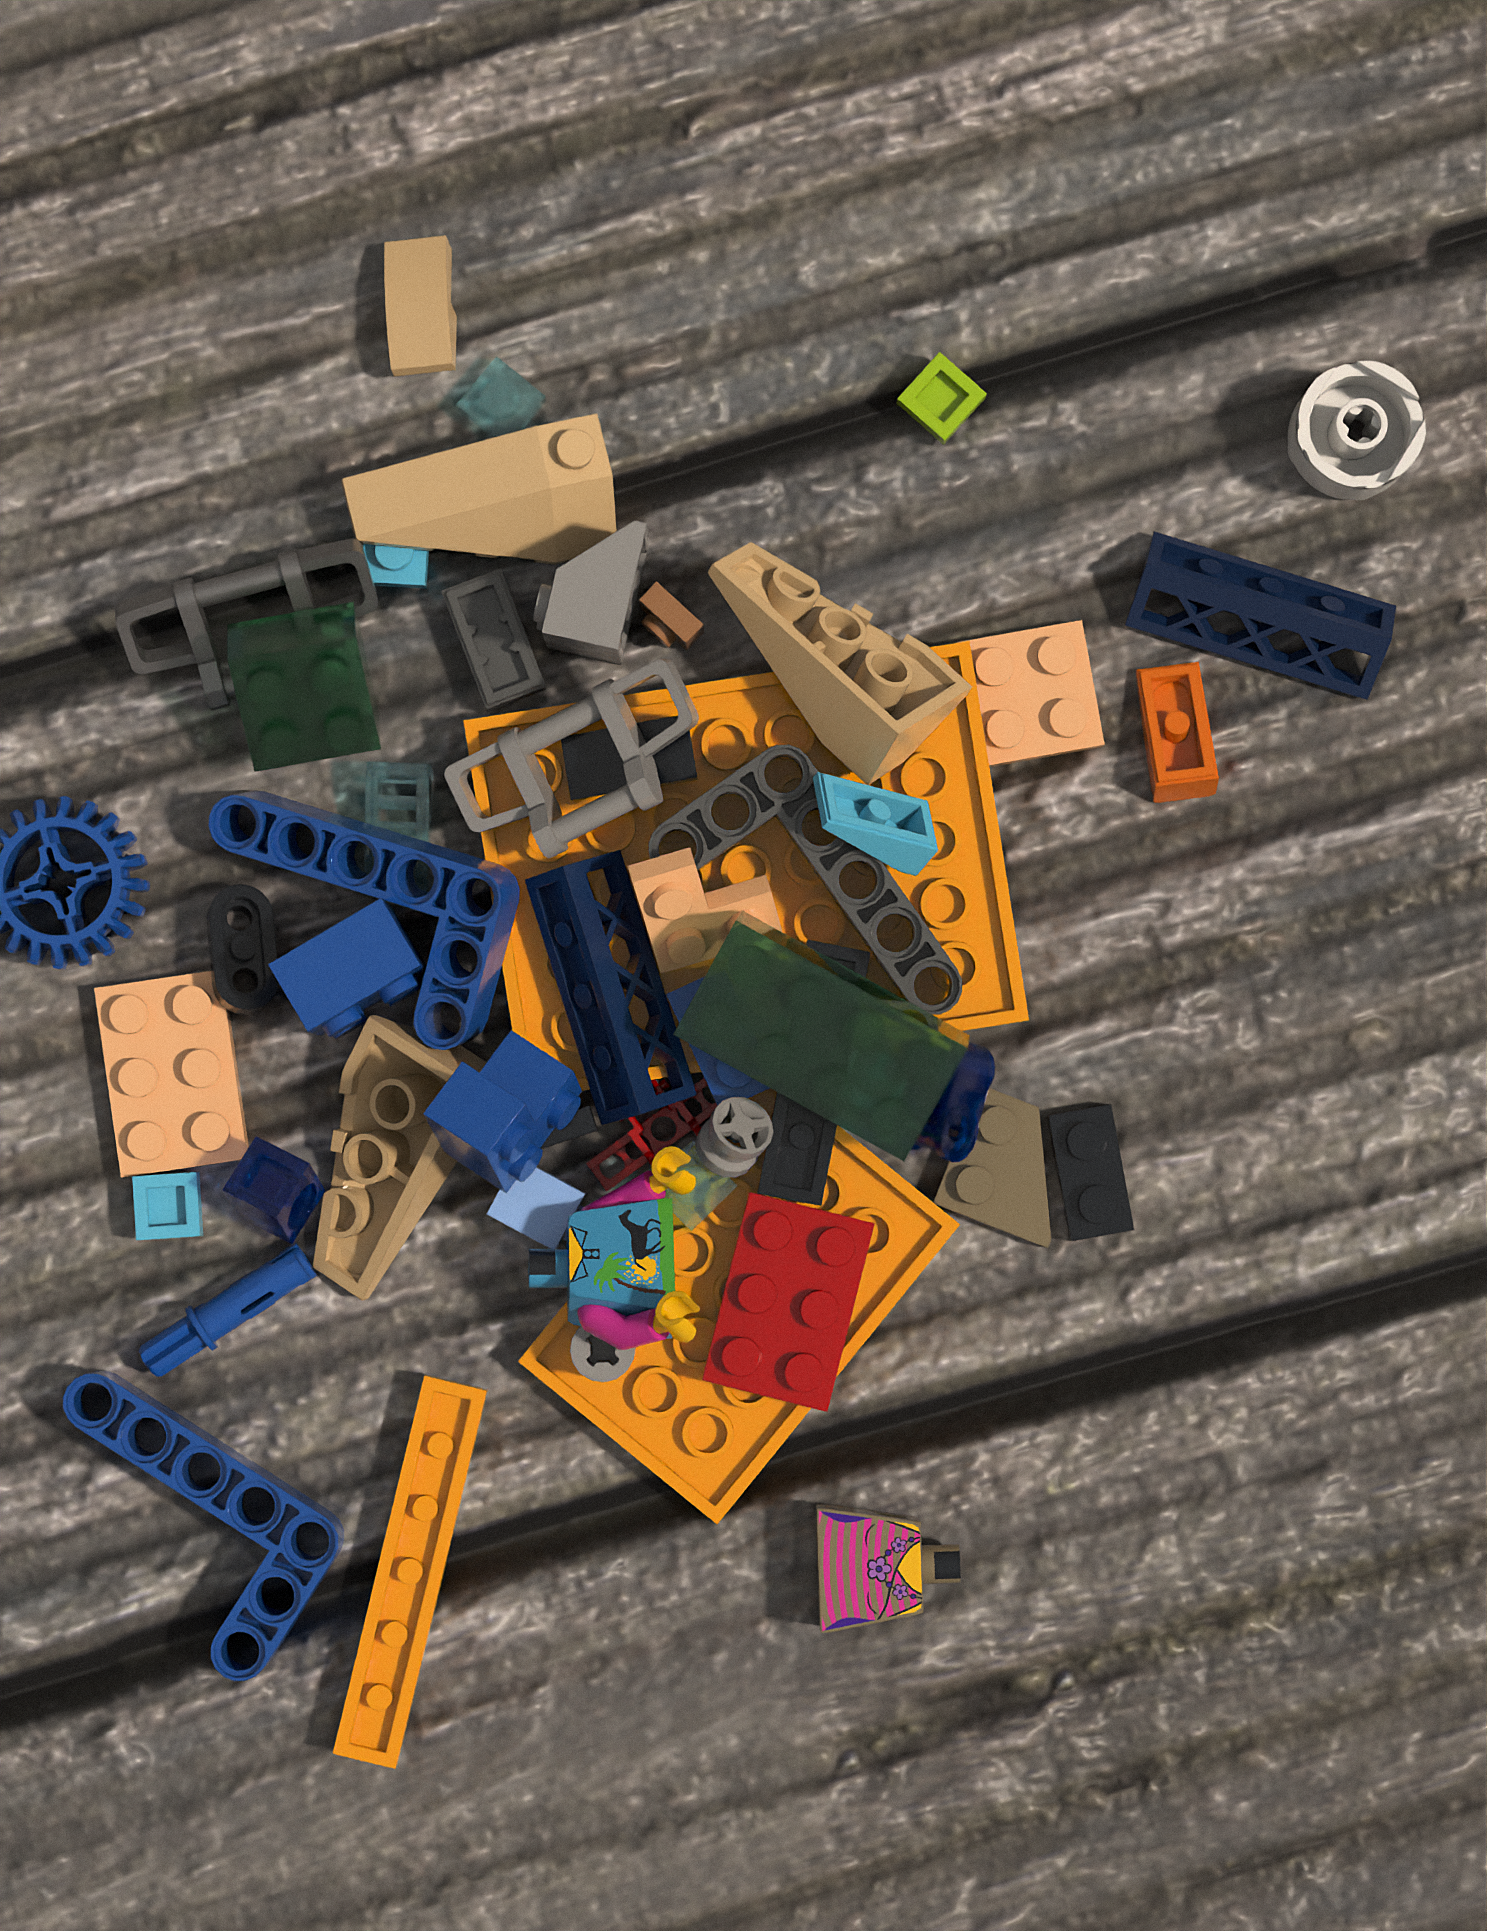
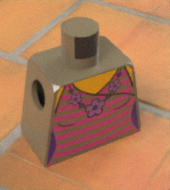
M815 1504L820 1633H831L921 1614L924 1608L923 1584L960 1583L959 1544L921 1545V1522L918 1517L831 1504Z

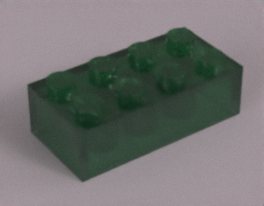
M743 910L733 924L673 1034L902 1161H905L962 1060L968 1049L970 1035Z

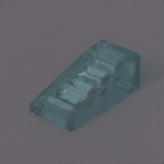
M367 762L365 823L430 843L433 789L432 766L430 764ZM382 783L416 785V796L382 795ZM381 809L416 811V822L381 821ZM364 844V872L369 874L374 866V856L372 850ZM418 860L413 877L417 886L421 890L428 892L429 866L427 863Z

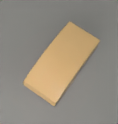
M446 235L384 242L386 325L390 366L394 377L456 370L457 316L451 304L452 248Z

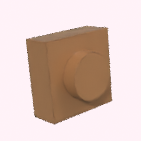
M657 581L639 599L640 608L647 614L641 621V624L667 648L677 641L687 651L704 633V624Z

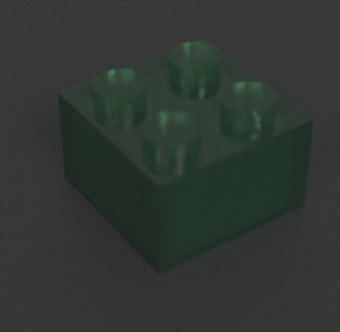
M354 602L227 624V661L255 772L381 749L379 711Z

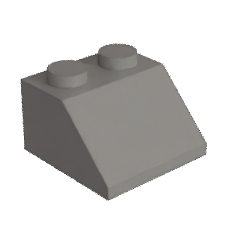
M639 521L629 523L557 568L553 585L541 584L533 621L537 622L536 629L542 631L548 649L622 665L650 543L647 523Z

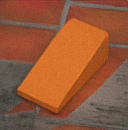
M1199 662L1137 669L1135 674L1153 802L1178 801L1209 797L1216 794L1219 776Z

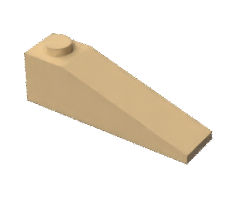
M597 413L534 426L341 480L354 537L361 544L425 551L440 549L475 553V556L513 557L531 559L535 563L557 565L572 560L617 532L613 474Z
M752 542L716 561L708 571L709 576L820 742L867 785H870L905 762L968 695L972 688L964 678L926 644L909 634H906L901 642L869 623L873 613L856 603L851 611L822 596L817 580Z
M377 1015L368 1017L342 1070L339 1093L345 1095L340 1128L333 1130L330 1151L336 1152L330 1190L323 1194L312 1266L362 1301L370 1297L457 1163V1160L444 1152L423 1113L462 1061L478 1072L487 1063L461 1045L447 1050L433 1049L422 1042L417 1036L415 1028Z

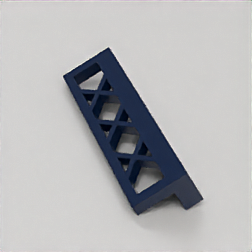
M1154 531L1125 626L1368 700L1392 640L1396 605ZM1152 588L1177 596L1185 610L1167 617L1144 608ZM1224 610L1239 615L1246 629L1231 635L1219 633L1213 630L1206 617ZM1286 629L1299 633L1307 647L1291 654L1275 650L1267 636ZM1347 648L1369 656L1363 672L1359 676L1336 669L1328 655Z
M618 850L561 866L525 879L601 1125L637 1116L696 1096L694 1083L621 851ZM603 869L611 893L607 907L594 899L587 873ZM613 933L626 941L630 954L626 969L613 960L609 948ZM633 994L645 1002L649 1014L645 1031L633 1023L628 1007ZM652 1056L664 1063L672 1088L657 1095L648 1072Z

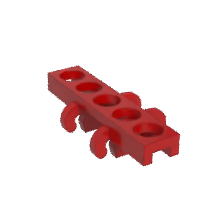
M705 1078L694 1085L697 1095L690 1097L696 1099L702 1107V1112L696 1117H693L684 1105L690 1098L663 1107L641 1124L635 1116L629 1117L628 1119L634 1128L586 1163L606 1192L647 1162L652 1165L654 1157L660 1150L671 1146L691 1130L697 1136L701 1129L700 1124L707 1120L717 1107L716 1102L714 1104L709 1103L703 1096V1089L708 1086ZM655 1079L651 1080L656 1095L663 1093L664 1090L670 1087L665 1079L659 1083ZM677 1109L686 1122L682 1121L677 1114ZM659 1117H669L676 1125V1133L668 1141L657 1140L651 1132L653 1122ZM641 1136H644L646 1139H648L650 1143V1148L647 1146V1144ZM632 1140L643 1154L636 1160L630 1158L626 1152V1145ZM613 1154L619 1155L624 1161L625 1168L610 1179L605 1177L601 1173L600 1164Z

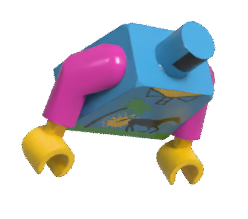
M665 1147L654 1157L651 1165L652 1171L647 1170L586 1205L581 1211L569 1215L566 1249H529V1288H567L568 1322L573 1325L582 1326L583 1330L618 1350H628L661 1340L672 1339V1336L679 1342L687 1343L693 1340L697 1329L686 1318L682 1317L690 1313L699 1312L700 1307L683 1291H675L672 1198H665L666 1189L668 1188L680 1195L688 1194L694 1189L696 1185L695 1176L686 1170L675 1173L678 1167L688 1164L691 1157L677 1147Z

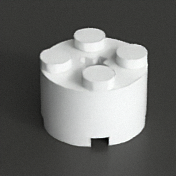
M1357 361L1356 363L1343 364L1329 369L1317 377L1297 403L1288 427V456L1305 481L1328 496L1346 500H1366L1394 484L1418 457L1426 435L1425 419L1419 402L1420 398L1413 384L1396 369L1376 361ZM1355 419L1365 425L1362 430L1363 437L1358 442L1353 441L1347 436L1349 432L1347 426Z

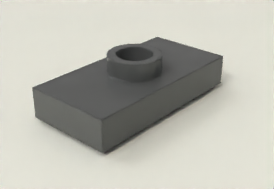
M501 568L441 591L487 712L547 689Z

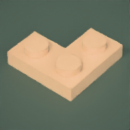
M690 847L628 866L661 974L784 937L766 875L704 893Z

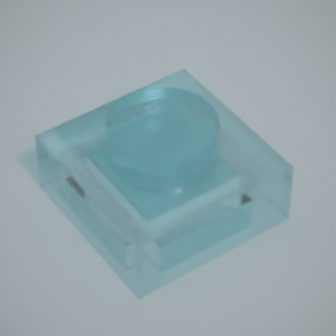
M496 356L456 405L459 411L494 438L523 430L547 400L545 395Z
M693 1140L682 1150L691 1157L690 1162L678 1167L675 1173L686 1170L695 1176L696 1185L694 1189L688 1194L680 1195L668 1188L665 1198H672L673 1213L691 1231L737 1187L729 1177L717 1175L702 1164L697 1155L696 1145Z

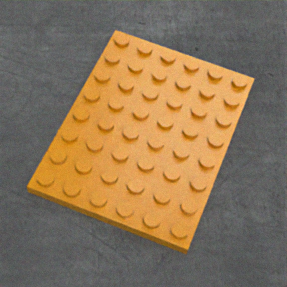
M970 641L929 647L964 678L972 688L968 695L905 762L870 784V786L928 801L938 846L937 853L917 876L902 873L885 863L883 864L958 969L962 978V993L959 1001L951 1010L938 1015H928L914 1010L905 1001L776 816L698 871L704 893L766 875L784 937L662 974L660 973L628 869L629 865L651 859L649 856V841L652 833L660 824L762 752L776 745L789 744L799 748L808 756L820 773L865 784L820 742L776 674L768 672L685 685L699 715L697 725L690 730L698 780L661 786L662 803L646 811L638 807L568 842V849L552 858L545 857L540 851L532 834L529 817L481 832L485 860L500 864L509 869L517 878L520 888L519 903L502 964L512 1031L573 1070L582 1091L590 1090L525 879L561 866L618 850L621 851L665 994L725 967L768 1061L784 1059L807 940L871 952L852 1048L1028 1021L1029 1016ZM667 688L624 695L637 723L678 716L677 708ZM575 703L463 720L469 756L498 742L497 737L500 734L514 727H518L522 731ZM603 719L571 735L606 729L607 727ZM561 740L534 753L560 806L562 816L601 797L597 796L571 801ZM503 755L471 770L475 798L484 815L491 817L526 805ZM778 757L771 760L764 771L768 786L780 793H788L795 790L802 780L799 765L793 759L787 757ZM725 794L714 802L711 815L714 822L720 828L736 830L747 822L749 807L742 797L735 794ZM819 809L809 812L804 817L802 832L810 843L817 846H826L836 839V835L822 828ZM672 831L662 838L659 845V855L662 856L690 847L694 858L697 852L696 843L688 833ZM851 862L841 870L839 884L847 896L854 899H863L868 897L873 891L875 875L867 864ZM603 869L587 873L594 899L607 907L611 893ZM490 887V893H491V899H492V905H493L494 894H493L492 888ZM890 914L879 922L877 939L886 950L899 952L910 944L912 927L903 916ZM613 933L609 944L613 960L626 969L630 958L626 941ZM927 967L916 976L914 991L923 1003L936 1004L947 996L949 980L941 969ZM633 994L628 1007L633 1023L645 1031L649 1014L645 1002ZM667 998L690 1074L702 1072ZM652 1056L648 1067L651 1080L667 1078L668 1075L664 1063Z

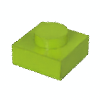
M939 352L897 398L896 403L944 445L984 401L987 393Z

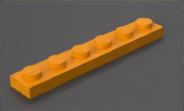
M427 1374L424 1375L333 1754L394 1769L398 1765L488 1389Z

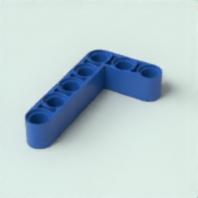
M254 790L221 798L213 806L209 815L211 836L220 847L229 852L439 917L414 1012V1027L417 1036L424 1044L433 1049L447 1050L473 1040L482 1033L488 1021L519 903L520 888L518 881L509 869L494 862L265 791ZM243 805L252 811L256 820V828L251 837L244 834L238 823V813ZM300 824L308 826L314 835L315 845L310 855L303 853L296 841V832ZM360 841L372 850L374 856V866L369 874L361 871L354 858L355 849ZM418 860L427 863L432 869L434 882L429 892L421 890L415 883L413 871ZM477 879H482L492 888L494 901L489 911L481 909L474 901L472 891ZM461 940L471 944L476 951L478 959L474 972L465 970L458 962L456 953ZM444 1002L454 1005L460 1013L461 1027L458 1033L448 1030L442 1023L440 1015Z
M105 1370L93 1371L75 1378L67 1386L63 1396L64 1412L67 1419L75 1427L269 1550L215 1635L211 1645V1660L215 1669L223 1677L233 1681H246L257 1676L272 1660L340 1553L344 1543V1528L340 1519L330 1510L119 1375ZM90 1383L103 1385L112 1397L111 1409L104 1418H96L89 1415L82 1405L83 1391ZM143 1418L158 1420L166 1431V1442L159 1452H148L138 1445L135 1430ZM196 1453H208L218 1461L220 1477L214 1486L204 1487L198 1485L192 1479L189 1473V1464L191 1458ZM260 1487L272 1495L275 1502V1511L271 1519L256 1521L246 1514L243 1508V1497L249 1488ZM315 1522L326 1529L329 1535V1547L326 1553L320 1556H311L300 1549L297 1543V1531L301 1524ZM270 1577H280L288 1581L294 1590L292 1607L286 1610H276L266 1604L262 1596L264 1581ZM245 1632L256 1639L259 1646L257 1662L240 1664L230 1657L227 1650V1642L231 1634Z

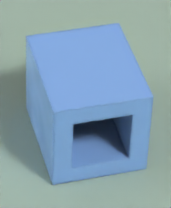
M536 1167L534 1172L525 1181L520 1182L516 1180L507 1193L499 1190L487 1215L550 1249H558L562 1240L567 1241L568 1216L574 1212L581 1211L583 1208L581 1204L587 1193Z

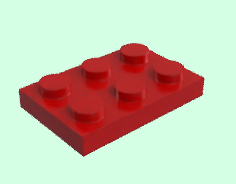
M749 1192L702 1380L828 1412L875 1223Z

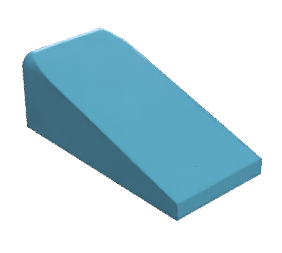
M817 772L813 777L823 829L890 867L913 876H917L937 853L938 846L927 800Z

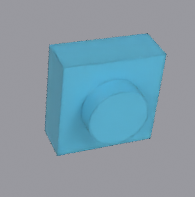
M370 544L363 545L375 586L427 589L429 551Z
M200 1172L132 1176L136 1240L203 1236Z

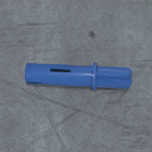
M294 1242L280 1252V1254L237 1280L206 1303H202L195 1309L191 1305L186 1307L185 1312L187 1315L140 1346L139 1353L142 1361L152 1374L159 1377L165 1375L207 1346L212 1351L218 1348L216 1343L218 1339L263 1312L300 1285L315 1278L317 1274L299 1245Z

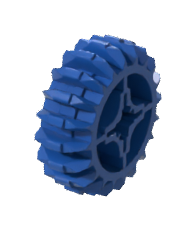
M61 796L57 802L56 816H52L47 802L38 799L33 802V812L36 821L31 823L22 811L16 809L10 813V818L18 831L12 836L8 831L0 828V843L4 844L0 852V911L2 913L0 914V934L5 933L11 928L13 929V932L6 941L5 949L14 954L22 950L30 941L27 962L40 965L48 949H51L53 968L64 970L68 964L69 950L73 949L78 964L83 967L90 966L92 964L90 944L94 943L103 955L111 956L115 953L114 945L107 937L111 930L125 939H130L134 934L130 926L120 921L125 911L134 916H144L146 908L136 902L129 901L131 891L148 892L150 890V882L140 878H130V871L146 866L148 863L147 858L142 854L124 856V852L137 841L136 835L131 831H126L112 838L111 836L118 828L120 818L112 812L105 815L95 825L98 805L94 802L85 801L77 817H74L73 800L67 796ZM59 832H78L88 835L102 848L108 860L98 863L90 861L75 864L68 853L67 847L62 845ZM40 840L42 846L38 848L40 853L38 871L29 879L19 882V886L14 887L15 872L21 858L34 843ZM59 865L64 872L75 876H83L76 879L75 888L68 887L72 893L66 897V901L61 894L42 890L49 888L50 878L58 880L53 873L60 869ZM112 879L111 894L104 910L95 921L85 927L84 919L87 917L84 903L87 895L92 889L106 884L105 881ZM49 902L53 905L58 919L63 921L67 935H47L40 932L24 918L18 906L28 903L39 904Z

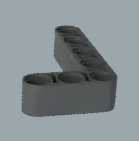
M787 744L776 745L765 750L664 821L652 833L649 841V856L651 859L660 856L659 845L666 834L672 831L688 833L696 843L697 852L694 861L697 871H699L776 816L905 1001L914 1010L928 1015H938L947 1012L959 1001L962 993V978L958 969L882 861L839 837H836L832 843L826 846L814 845L804 837L802 832L803 819L809 812L818 809L813 777L818 770L808 756L799 748ZM778 757L793 759L801 770L802 780L800 785L788 793L774 791L765 780L764 771L767 764ZM725 794H735L742 797L749 807L747 822L736 830L720 828L714 822L711 815L714 802ZM862 862L873 870L875 887L868 897L854 899L842 891L839 884V876L841 870L847 864ZM890 914L903 916L912 927L910 944L899 952L886 950L877 939L879 922ZM927 967L941 969L949 980L947 996L936 1004L923 1003L914 991L916 976Z

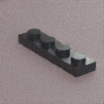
M812 940L806 941L771 1120L773 1136L771 1143L765 1151L758 1194L813 1205H822L871 952Z

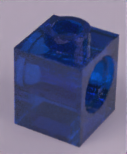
M256 1136L222 1191L240 1218L293 1244L323 1196L325 1189L310 1163Z

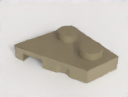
M978 1084L934 1196L933 1203L1048 1248L1051 1242V1230L1039 1107Z

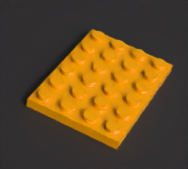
M774 1073L775 1078H776V1080H777V1082H778V1084H779V1079H780V1077H778V1076ZM778 1085L748 1098L757 1102L765 1109L771 1120ZM839 1125L836 1128L822 1205L773 1197L875 1223L837 1376L960 1225ZM727 1139L731 1144L741 1147L740 1143H734ZM694 1144L687 1153L691 1157L690 1162L681 1165L675 1171L676 1173L686 1170L695 1176L696 1185L694 1189L688 1194L680 1195L668 1188L665 1198H672L675 1291H683L700 1307L699 1312L690 1313L682 1317L686 1318L697 1329L693 1340L687 1343L679 1342L672 1336V1339H665L636 1347L634 1360L626 1373L612 1381H592L580 1374L572 1362L570 1353L571 1341L580 1326L568 1322L566 1302L518 1362L714 1523L718 1524L811 1408L702 1380L749 1192H758L766 1149L758 1156L756 1163L746 1174L734 1178L722 1177L711 1172L702 1164Z

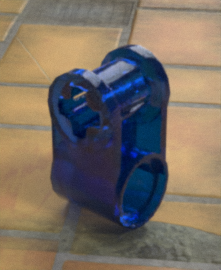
M932 1032L919 1041L913 1052L911 1069L903 1096L893 1119V1137L899 1146L908 1150H918L922 1147L936 1151L939 1157L949 1162H960L969 1155L977 1140L979 1121L989 1088L995 1076L996 1066L994 1057L987 1048L945 1032ZM914 1118L923 1120L922 1126L913 1124L912 1120ZM949 1129L958 1131L959 1135L956 1137L948 1135Z

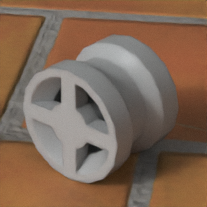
M731 1097L723 1100L714 1109L710 1119L697 1134L695 1141L697 1155L702 1164L717 1175L734 1178L744 1175L752 1168L758 1156L771 1143L773 1136L772 1121L766 1110L757 1102L745 1097ZM727 1139L734 1143H740L741 1147L731 1144Z
M582 1326L577 1329L572 1337L570 1347L572 1362L579 1373L592 1381L598 1382L616 1380L626 1373L634 1360L636 1347L628 1350H618L586 1332Z

